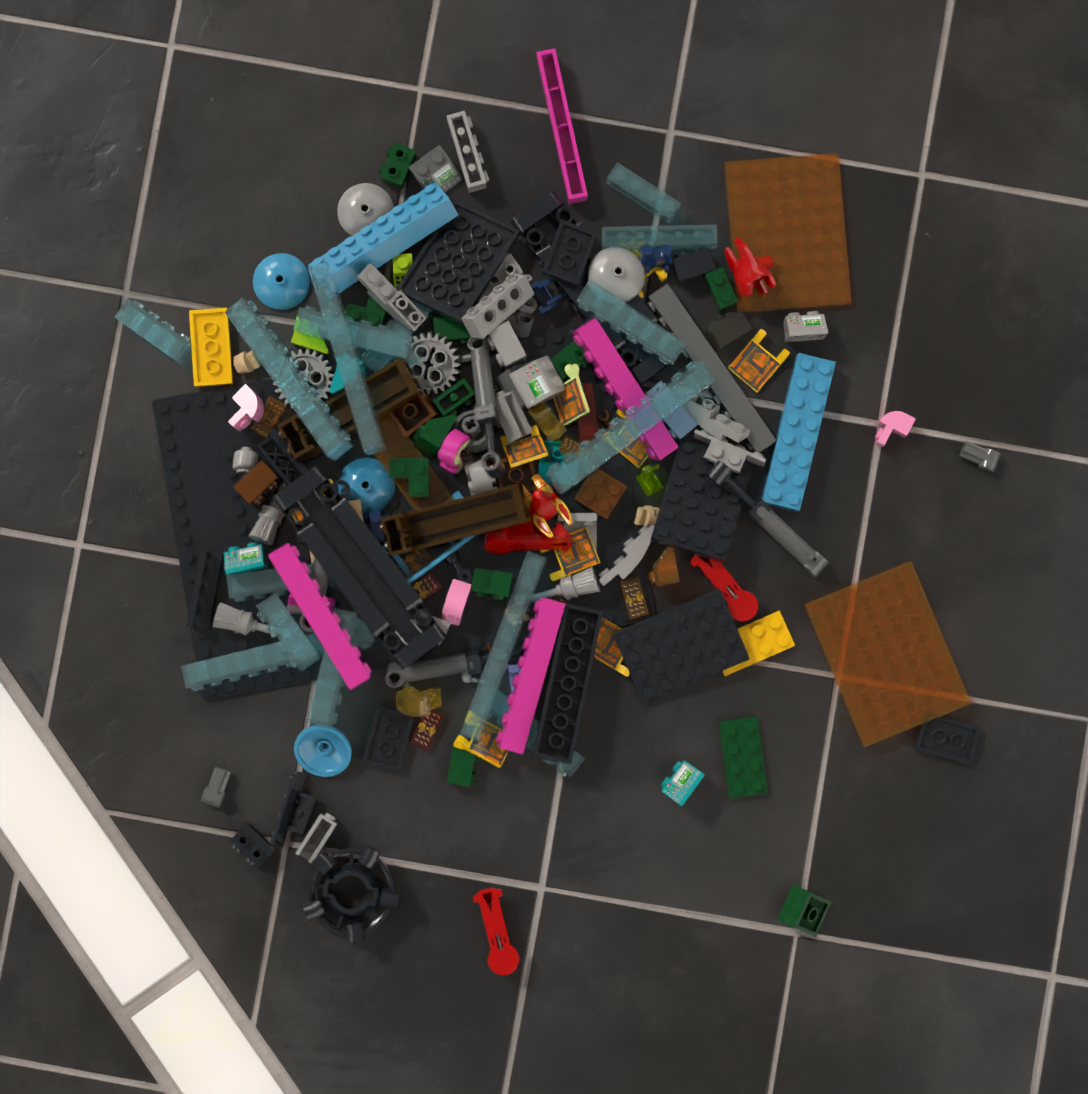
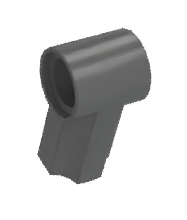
M514 311L502 323L509 321L515 334L518 337L525 338L530 335L534 317L527 312L518 313Z
M965 441L959 456L978 464V467L986 471L994 472L1001 454L993 449H984Z
M215 767L209 785L204 790L201 802L217 808L221 807L226 793L224 791L231 775L230 771Z

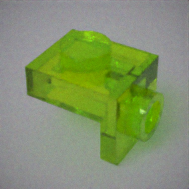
M651 464L641 469L642 473L636 477L647 497L663 488L654 473L655 470L660 468L659 464L653 467Z

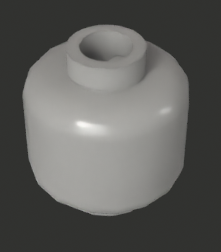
M242 447L241 450H237L234 453L232 468L237 472V475L244 477L258 464L259 456L252 448Z

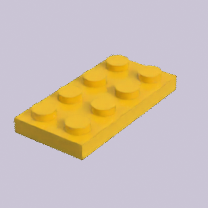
M228 308L189 310L194 386L233 384Z
M780 610L738 628L750 660L723 670L724 677L795 646Z

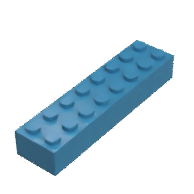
M434 182L426 186L418 194L411 196L401 205L395 206L384 216L377 218L375 222L363 227L355 235L346 238L344 242L331 248L321 257L314 259L308 266L331 299L359 281L356 277L368 264L372 263L377 269L457 217L458 213L448 196Z
M802 353L796 355L776 436L777 441L774 444L761 498L770 506L794 512L800 511L836 362Z

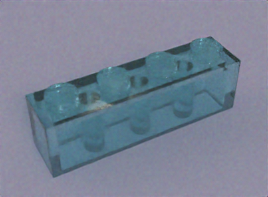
M618 162L607 177L606 183L669 224L681 207L679 201Z
M127 299L115 318L180 364L191 349L190 338L182 332L179 335L173 331L175 327L168 322L161 323L158 320L159 316L151 310L147 313L143 310L144 305L137 300L132 302Z
M276 593L256 606L259 610L257 616L262 623L267 622L270 626L267 628L268 632L273 638L277 637L280 642L277 644L283 653L288 652L290 655L288 660L293 668L298 667L300 671H303L320 659L318 653L289 611L286 610V607Z

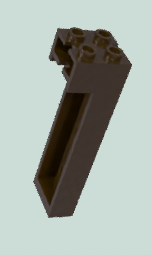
M400 357L306 414H295L277 425L280 430L278 433L283 441L287 440L289 444L287 451L292 458L309 461L424 392L417 379H415L407 360Z
M518 483L381 518L380 529L382 534H386L387 537L385 549L390 556H395L529 522L531 517L528 506H526L523 485Z

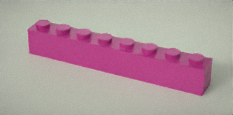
M554 48L536 52L568 204L587 201V190L556 50Z
M591 319L573 331L575 343L583 348L586 360L593 364L595 374L598 378H602L606 384V391L615 398V405L620 411L624 412L627 424L634 428L636 438L647 448V455L656 461L663 459L677 449V444L597 319Z
M287 543L269 554L268 557L349 690H352L370 679L369 674L371 670L366 662L361 663L358 658L361 654L357 647L350 645L348 640L351 637L346 629L341 630L338 624L341 621L335 612L331 613L328 609L331 605L326 596L321 597L317 591L320 587L315 579L311 580L308 576L310 570L305 562L300 563L297 558L300 554L296 547H291Z
M540 597L534 604L533 611H535V616L529 622V637H526L523 643L524 655L519 658L517 667L520 669L512 682L514 690L507 699L508 711L507 713L504 712L502 717L503 729L502 732H498L496 738L498 747L520 754L524 752L564 611V603Z

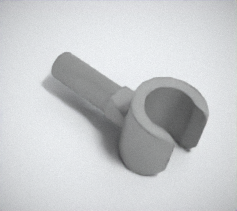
M468 672L462 673V681L465 683L477 682L488 684V679L472 678V674L469 675Z

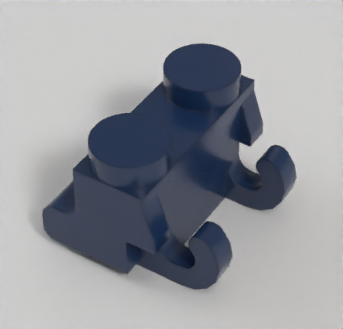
M647 245L641 248V263L645 264V273H649V267H664V273H668V264H672V247L664 245L652 248Z
M548 278L545 281L543 279L538 280L530 285L542 304L538 308L542 315L557 308L559 304L556 301L563 298L562 294L553 298L548 291L546 285L553 282L552 278Z
M373 511L363 514L364 522H369L370 518L372 534L379 543L386 542L387 537L386 534H382L380 523L381 518L392 516L391 513L383 515L382 511Z

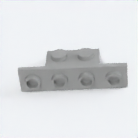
M695 429L694 439L709 444L704 459L715 464L718 460H721L733 472L738 474L745 460L764 467L766 464V459L758 452L751 453L746 451L745 447L738 444L735 446L729 444L726 439L720 441L705 430L698 431Z

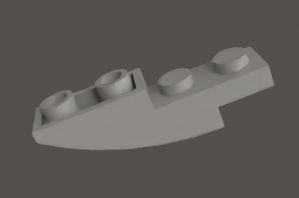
M372 263L368 264L356 277L369 290L367 293L386 312L414 332L425 321L426 317L401 290L397 291Z
M690 390L679 395L678 400L695 422L720 441L725 437H729L739 443L749 436V429L740 423L728 419L726 415L719 414L720 406L716 405L712 400L705 399L698 395L697 392Z
M653 524L650 527L645 525L638 531L640 535L635 540L631 537L623 544L625 548L622 551L627 556L625 558L623 556L619 557L614 562L615 567L611 570L606 568L599 574L601 578L598 582L602 586H605L616 575L623 580L638 565L651 542L650 539L654 529Z

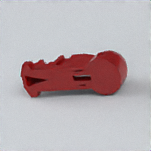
M533 519L529 522L486 532L484 536V548L493 554L561 549L562 552H566L572 547L570 533L564 529L561 523H557L556 528H552L554 538L550 539L538 530Z
M694 554L690 564L693 567L698 566L702 570L705 578L711 581V585L715 590L720 588L732 618L738 621L752 619L758 609L756 597L752 593L742 590L721 562Z
M490 887L480 890L473 896L474 903L479 902L491 948L488 955L489 967L496 974L508 975L517 968L519 954L517 949L510 944L506 923L503 918V911L499 901V897L503 896L502 890Z

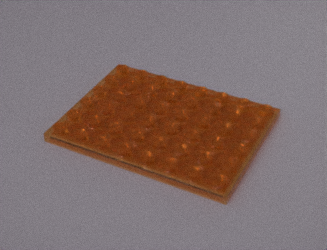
M838 153L725 162L732 252L740 260V255L734 239L739 237L749 247L753 256H771L774 263L773 267L768 271L772 274L776 286L770 289L764 279H762L768 291L762 297L756 287H753L752 295L742 297L738 293L735 284V295L738 300L736 304L737 313L851 304Z
M911 561L804 604L863 747L971 704Z

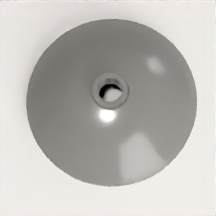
M361 183L349 188L340 198L337 208L338 219L342 228L350 236H353L363 227L370 225L380 216L390 212L394 205L391 197L383 188L375 184ZM363 206L368 207V210L366 212H363L361 210Z
M610 247L598 252L591 260L587 271L588 283L594 294L603 301L614 304L625 303L633 299L640 292L645 278L644 269L638 257L631 251L620 247ZM615 269H619L621 274H616Z

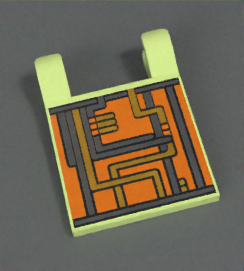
M577 364L565 366V372L570 377V380L563 383L566 389L554 397L562 426H566L590 412L579 379V366Z

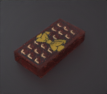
M433 572L411 585L422 601L443 589Z
M426 708L410 743L428 751L443 715Z

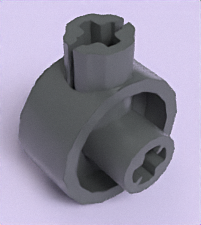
M476 404L473 410L458 416L453 429H457L470 436V441L464 450L472 453H478L487 449L485 428L481 429L476 421Z

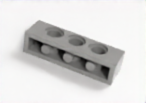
M519 274L507 276L506 281L496 286L492 293L483 297L479 304L467 311V314L461 319L471 337L483 339L534 295L526 276Z

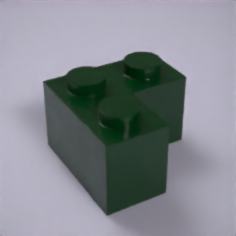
M369 295L367 307L347 304L343 322L346 326L382 334L387 312Z
M389 458L390 479H409L410 499H430L429 458Z
M475 568L471 591L474 592V596L485 597L488 594L493 595L495 600L504 601L505 598H509L513 574Z

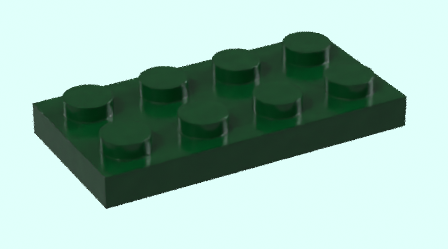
M757 717L718 721L728 797L736 798L766 794L767 786Z

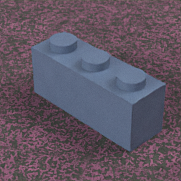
M662 381L645 393V396L663 424L668 427V432L674 440L677 438L680 441L697 427L698 424Z

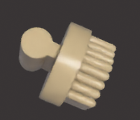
M254 350L250 352L244 351L234 356V367L238 373H250L261 366Z
M646 505L638 507L634 523L643 527L645 525L650 527L652 524L654 526L659 508Z

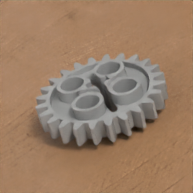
M423 332L420 334V338L415 335L413 336L414 341L408 340L409 346L402 347L406 353H400V356L407 360L415 379H417L424 391L427 389V394L430 395L432 389L435 394H438L439 388L445 391V385L451 387L452 382L450 380H457L454 374L460 373L456 367L461 365L460 362H456L460 355L454 354L457 348L452 349L450 347L453 342L446 343V336L440 339V333L433 337L432 332H429L427 337ZM421 346L427 349L426 356L420 354L419 349ZM435 347V352L432 356V348ZM438 352H442L445 355L444 362L438 359ZM429 359H431V363L433 364V366L429 367V363L426 362ZM415 365H419L422 368L421 374L415 372ZM427 369H428V374H427V377H428V378L425 379L424 377H425V374H426ZM434 370L440 373L439 380L434 379L432 375Z
M299 349L298 355L291 351V358L285 355L286 362L279 361L282 367L275 368L279 374L273 375V377L278 379L273 385L279 386L275 392L277 394L282 393L279 399H286L285 405L291 404L292 409H295L298 405L299 411H302L305 406L306 410L310 411L311 406L316 408L318 402L323 404V398L330 399L327 393L332 384L331 379L334 377V374H330V372L334 368L327 367L330 361H323L325 356L321 354L318 357L317 351H314L311 355L309 349H306L305 354L303 350ZM306 362V369L299 371L300 364ZM294 369L301 376L305 377L306 380L315 385L318 388V390L315 391L314 389H312L300 378L295 376L291 372V370ZM321 374V381L315 383L314 376ZM294 377L295 383L289 387L287 382L290 378ZM305 389L310 390V395L307 398L302 396Z

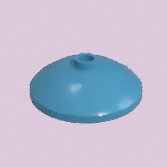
M285 253L273 254L266 257L257 266L253 276V288L259 300L267 307L275 310H288L299 305L307 296L310 288V276L306 266L297 257ZM279 276L283 277L282 282H277Z
M356 459L349 463L339 476V480L346 481L350 486V493L346 500L361 499L363 514L384 510L394 497L395 479H390L389 468L377 459ZM364 482L369 483V487L367 489H364L362 487V484ZM338 486V492L340 495L345 494V488L343 486Z
M327 725L307 727L300 732L294 744V754L300 766L316 776L330 777L341 773L349 765L352 756L351 745L346 736L336 728Z

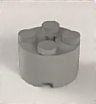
M481 460L465 464L471 496L498 489L496 478H491L486 474L481 465Z

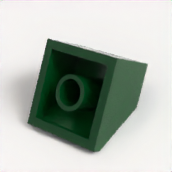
M450 415L428 420L426 425L421 424L413 437L415 443L412 447L433 458L458 416Z
M793 884L777 920L816 937L832 902Z

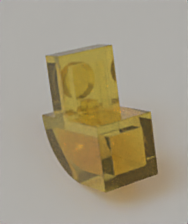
M545 402L534 406L528 411L548 441L552 442L560 438L567 431Z
M436 686L420 692L413 687L398 691L396 692L397 710L413 717L431 715L430 710L441 706V689Z

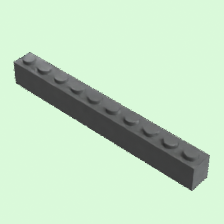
M666 284L648 297V307L653 313L656 311L659 315L658 321L663 328H669V337L674 344L678 343L682 348L680 350L682 356L691 361L692 370L696 375L700 374L703 379L701 382L707 391L711 390L714 396L712 398L718 406L721 405L725 410L723 414L728 419L740 423L750 430L749 436L745 438L747 442L745 446L748 451L760 453L777 441L669 285Z

